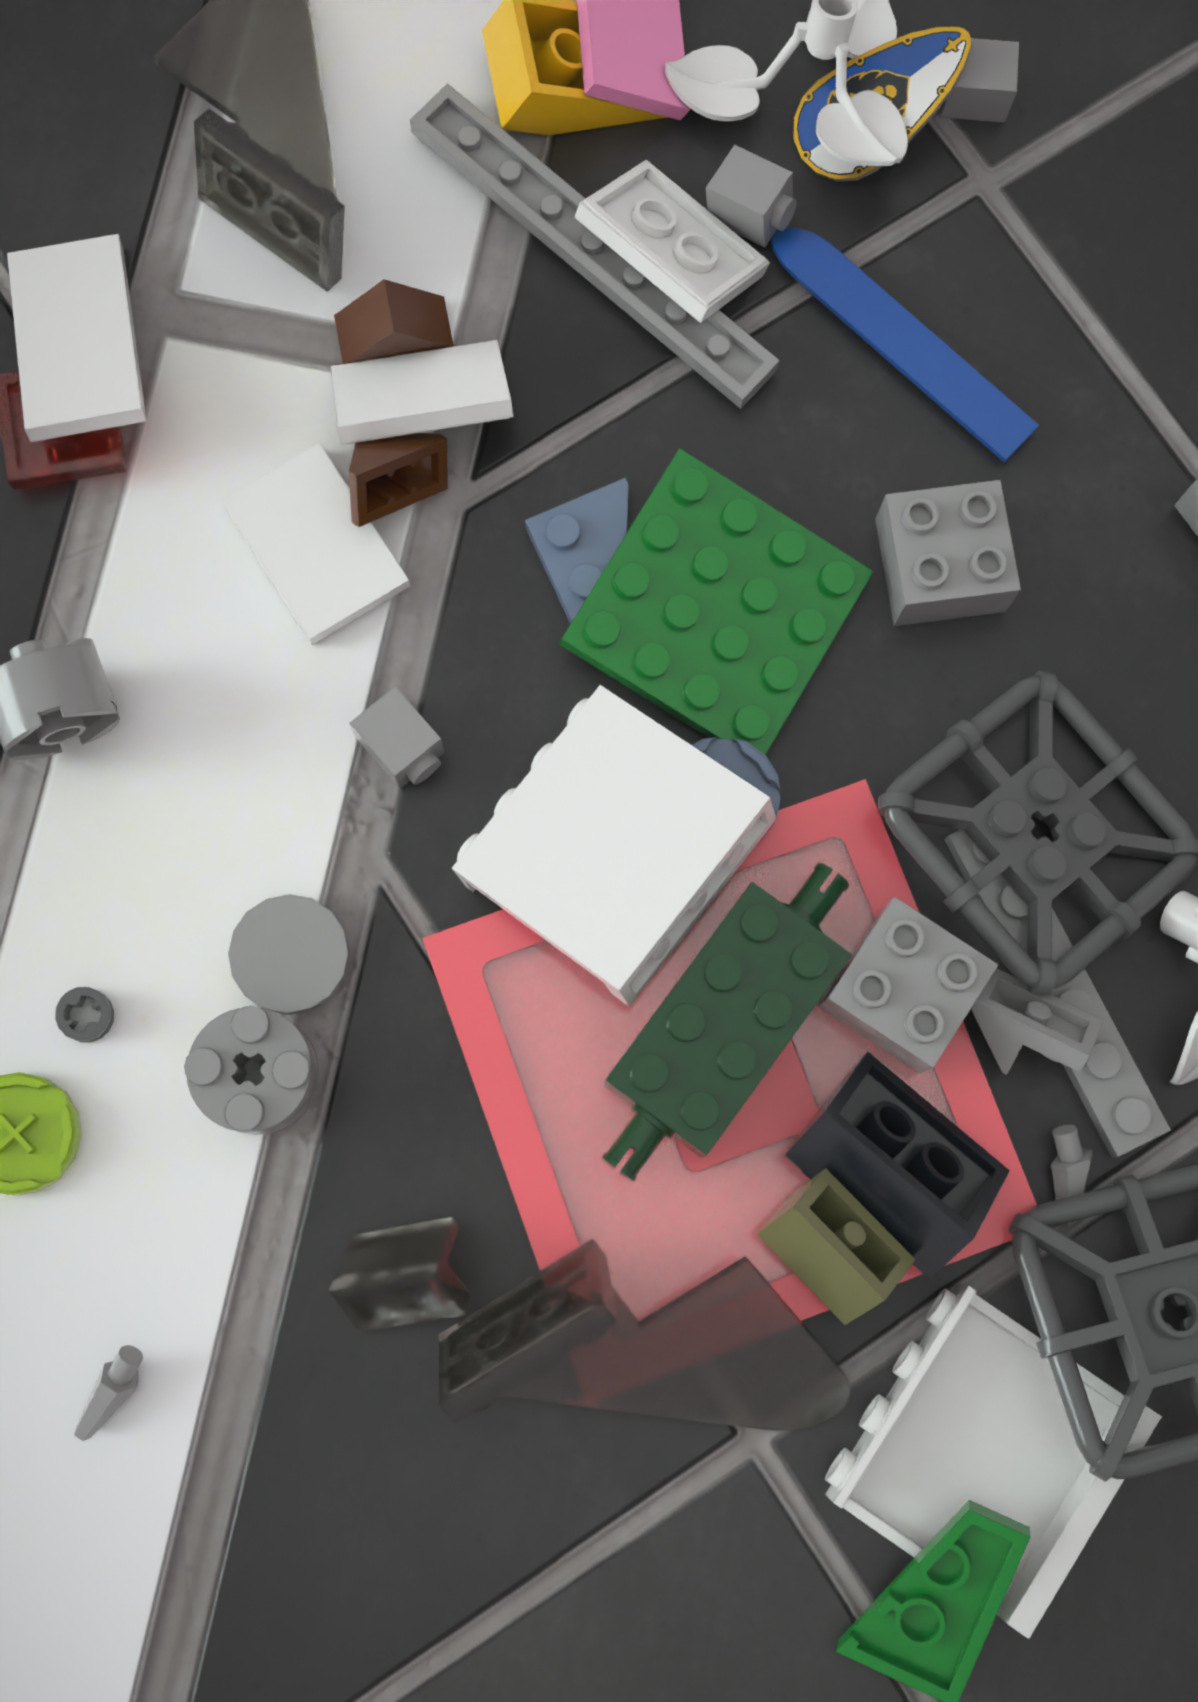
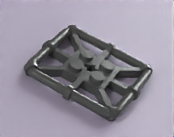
M1037 671L1034 676L1014 684L970 720L962 719L948 729L946 739L898 775L886 789V793L878 797L879 815L885 817V821L894 836L945 894L947 898L943 903L952 913L958 910L1007 969L1023 984L1027 985L1029 991L1033 994L1049 995L1053 989H1058L1072 981L1119 938H1130L1141 927L1140 920L1190 876L1198 863V839H1196L1194 832L1185 819L1136 765L1135 761L1139 758L1130 748L1124 751L1073 691L1057 680V676L1053 672ZM1030 702L1029 763L1011 777L983 745V739ZM1053 705L1106 765L1105 768L1080 788L1053 758ZM960 757L991 792L990 795L973 808L919 800L913 796L914 793ZM1117 777L1170 839L1116 831L1089 799ZM1031 818L1042 820L1049 826L1052 841L1047 837H1042L1039 840L1033 837L1030 831L1034 828L1035 823ZM916 823L964 830L991 862L965 882ZM1107 853L1169 862L1125 902L1118 901L1090 869ZM999 874H1002L1028 905L1027 953L977 896V893ZM1071 885L1102 922L1055 962L1052 960V900Z
M1198 1164L1138 1180L1133 1175L1116 1178L1113 1186L1039 1204L1027 1210L1024 1214H1015L1008 1229L1010 1234L1013 1235L1014 1259L1042 1341L1036 1343L1041 1359L1048 1358L1076 1444L1085 1461L1090 1464L1089 1473L1105 1482L1111 1477L1114 1479H1134L1198 1461V1432L1125 1452L1154 1388L1185 1380L1198 1416V1236L1195 1241L1164 1249L1147 1204L1148 1202L1198 1190ZM1121 1210L1126 1214L1140 1255L1109 1263L1050 1227ZM1038 1248L1095 1280L1109 1322L1066 1333ZM1166 1297L1170 1298L1173 1306H1184L1187 1311L1188 1317L1180 1321L1181 1331L1174 1330L1171 1324L1165 1323L1162 1319L1160 1311L1164 1309L1163 1299ZM1116 1339L1131 1383L1103 1441L1072 1350Z

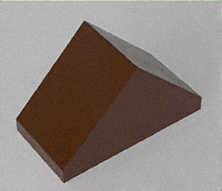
M382 280L334 315L343 364L454 347L444 296L389 280Z
M415 433L355 443L349 468L352 523L361 527L448 489L447 438L441 434Z

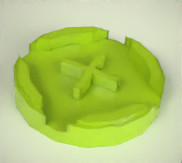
M22 1072L0 1075V1193L17 1196L40 1192L61 1179L76 1158L81 1139L79 1112L67 1092L47 1078Z

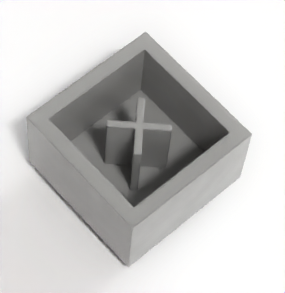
M1001 480L885 495L876 515L875 523L893 626L1007 611L1021 591Z
M893 897L882 908L818 1007L920 1074L935 1066L998 967V964L898 898Z

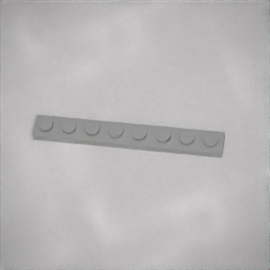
M448 83L410 119L411 132L740 409L778 370L780 360L720 310L716 311L702 323L698 322L575 219L574 216L579 203L586 198Z

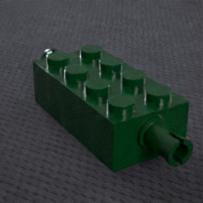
M817 863L814 871L790 904L781 903L754 882H751L605 1079L604 1086L631 1105V1110L635 1115L608 1152L604 1153L601 1158L615 1168L626 1152L632 1148L634 1153L620 1171L621 1174L634 1182L636 1180L637 1174L664 1137L669 1139L674 1137L700 1158L708 1155L852 956L850 952L822 933L819 927L842 893L849 888L848 881L838 873L825 892L820 891V887L833 871L831 867L823 863Z

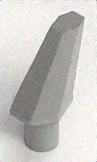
M1075 1125L1059 1126L1052 1131L1058 1153L1051 1164L1055 1200L1085 1193L1093 1155L1092 1150L1081 1147ZM1076 1221L1069 1222V1223L1062 1224V1225H1058V1226L1068 1228L1069 1226H1071V1225H1073L1074 1223H1076Z
M131 1345L122 1346L114 1361L104 1364L74 1432V1435L80 1440L85 1441L91 1438L138 1387L137 1369L143 1360V1354L138 1348Z

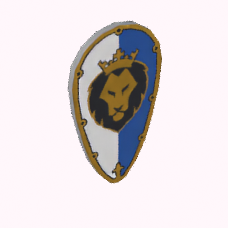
M935 27L916 31L886 42L847 61L846 89L848 95L851 98L859 92L871 90L885 96L900 112L906 127L909 143L949 97L961 77L972 50V40L969 32L961 27ZM836 69L817 80L802 97L794 116L793 139L802 161L817 175L836 182L855 181L878 171L882 166H865L842 161L826 151L816 134V121L820 110L826 105L839 103L836 98Z

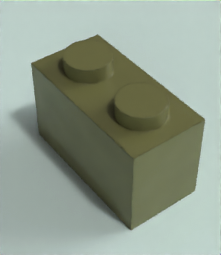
M826 1168L790 1194L757 1232V1235L844 1325L884 1302L916 1260Z

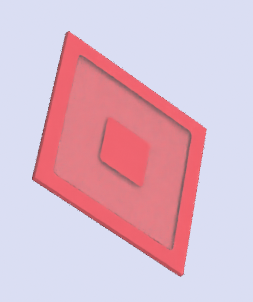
M866 779L778 810L773 826L763 839L757 843L630 1007L612 995L604 982L504 909L422 938L586 1402L593 1401L830 1310L757 1235V1232L790 1194L810 1180L785 1154L807 1123L867 1051L1010 1170L975 1238L946 1265L1011 1241L1013 1235L1010 1234L1008 1229L1015 1214H1024L1027 1210L1037 1206L964 1022L961 1023L935 1066L919 1074L818 1007L839 974L707 1156L700 1158L674 1137L671 1139L664 1137L637 1174L634 1182L620 1173L634 1153L632 1148L626 1152L615 1168L601 1158L604 1153L608 1152L635 1115L631 1110V1105L604 1086L605 1079L751 882H754L781 903L790 904L814 871L817 863H823L831 867L833 871L820 887V891L825 892L838 873L848 881L849 888L842 893L819 927L822 933L851 954H853L882 908L893 897L898 898L919 912ZM912 1264L899 1283L920 1276L923 1273Z

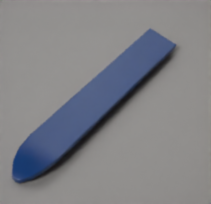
M796 227L786 228L783 231L778 230L773 234L770 243L774 255L782 267L800 285L1001 461L1005 463L1037 430L1039 424L831 243L814 232Z

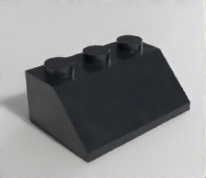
M868 1051L811 1118L785 1154L810 1179L826 1168L916 1259L913 1265L929 1279L975 1238L1010 1171Z

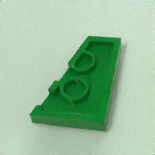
M968 1500L837 1640L836 1652L942 1702H959L1030 1540V1527Z

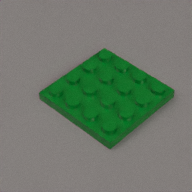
M679 448L563 635L559 645L706 737L729 740L734 738L746 741L766 755L874 571Z

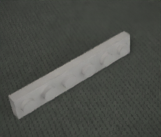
M960 829L944 839L966 882L991 862L964 830ZM999 874L981 889L977 896L1027 953L1028 905L1002 874ZM1052 908V960L1056 962L1073 946ZM1084 969L1069 983L1058 989H1053L1050 993L1051 995L1104 1020L1091 1054L1082 1071L1078 1072L1066 1065H1063L1111 1158L1119 1157L1171 1131L1086 970Z

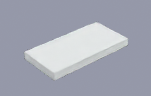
M119 234L7 253L24 429L30 442L146 422L124 249Z

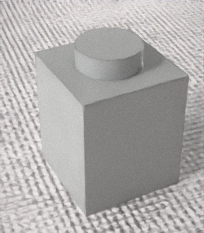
M971 38L972 50L966 67L952 93L941 105L940 118L1005 123L1017 93L1019 42Z
M737 145L733 146L706 186L707 210L733 232L762 247H766L777 229L783 231L788 226L797 205V200L793 198V172Z
M396 686L349 723L355 738L399 789L410 781L414 785L423 782L441 765V761L438 759L444 754L441 738Z

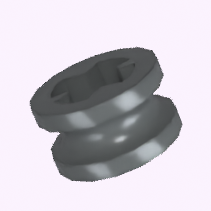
M77 987L69 990L60 998L56 1006L55 1020L58 1028L65 1036L79 1042H94L103 1038L110 1031L114 1022V1009L111 1001L100 991L90 987ZM86 999H94L96 1003L92 1005V1008L97 1011L101 1010L98 1023L88 1022L85 1031H76L74 1027L79 1022L70 1019L72 1007L81 1008L85 1004Z

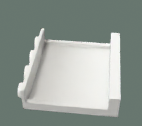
M600 685L589 699H582L576 704L568 717L567 726L553 744L548 743L538 751L532 761L531 771L518 787L509 789L504 793L495 807L493 818L480 834H474L464 842L458 852L457 862L452 869L466 888L472 892L476 889L604 982L612 995L630 1007L775 822L776 816L769 796Z
M956 1284L952 1292L946 1288L943 1289L930 1306L925 1319L932 1324L919 1345L911 1341L898 1357L892 1370L898 1378L886 1398L878 1394L866 1408L859 1422V1426L865 1431L852 1452L847 1448L842 1449L831 1464L825 1477V1481L830 1483L831 1486L825 1495L838 1507L847 1510L914 1558L968 1500L1029 1526L1030 1540L997 1613V1616L1006 1624L1029 1639L1124 1479H1114L1111 1477L1105 1482L1089 1473L1090 1464L1085 1461L1076 1444L1048 1358L1041 1359L1036 1343L1042 1341V1339L975 1294L977 1291L972 1287ZM1077 1364L1096 1423L1104 1441L1124 1395ZM1145 1406L1125 1452L1143 1448L1162 1416Z

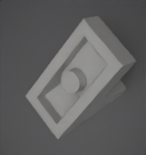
M997 968L971 1008L1001 1071L1005 1075L1008 1074L1023 1045L1043 1054L1052 1061L1059 1062L1081 1072L1091 1054L1104 1021L1051 994H1033L1029 991L1028 986L1019 979Z

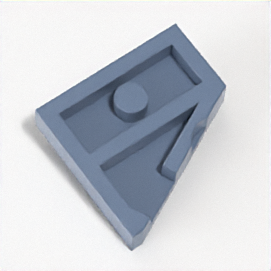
M626 478L525 520V529L570 624L627 534L629 485Z

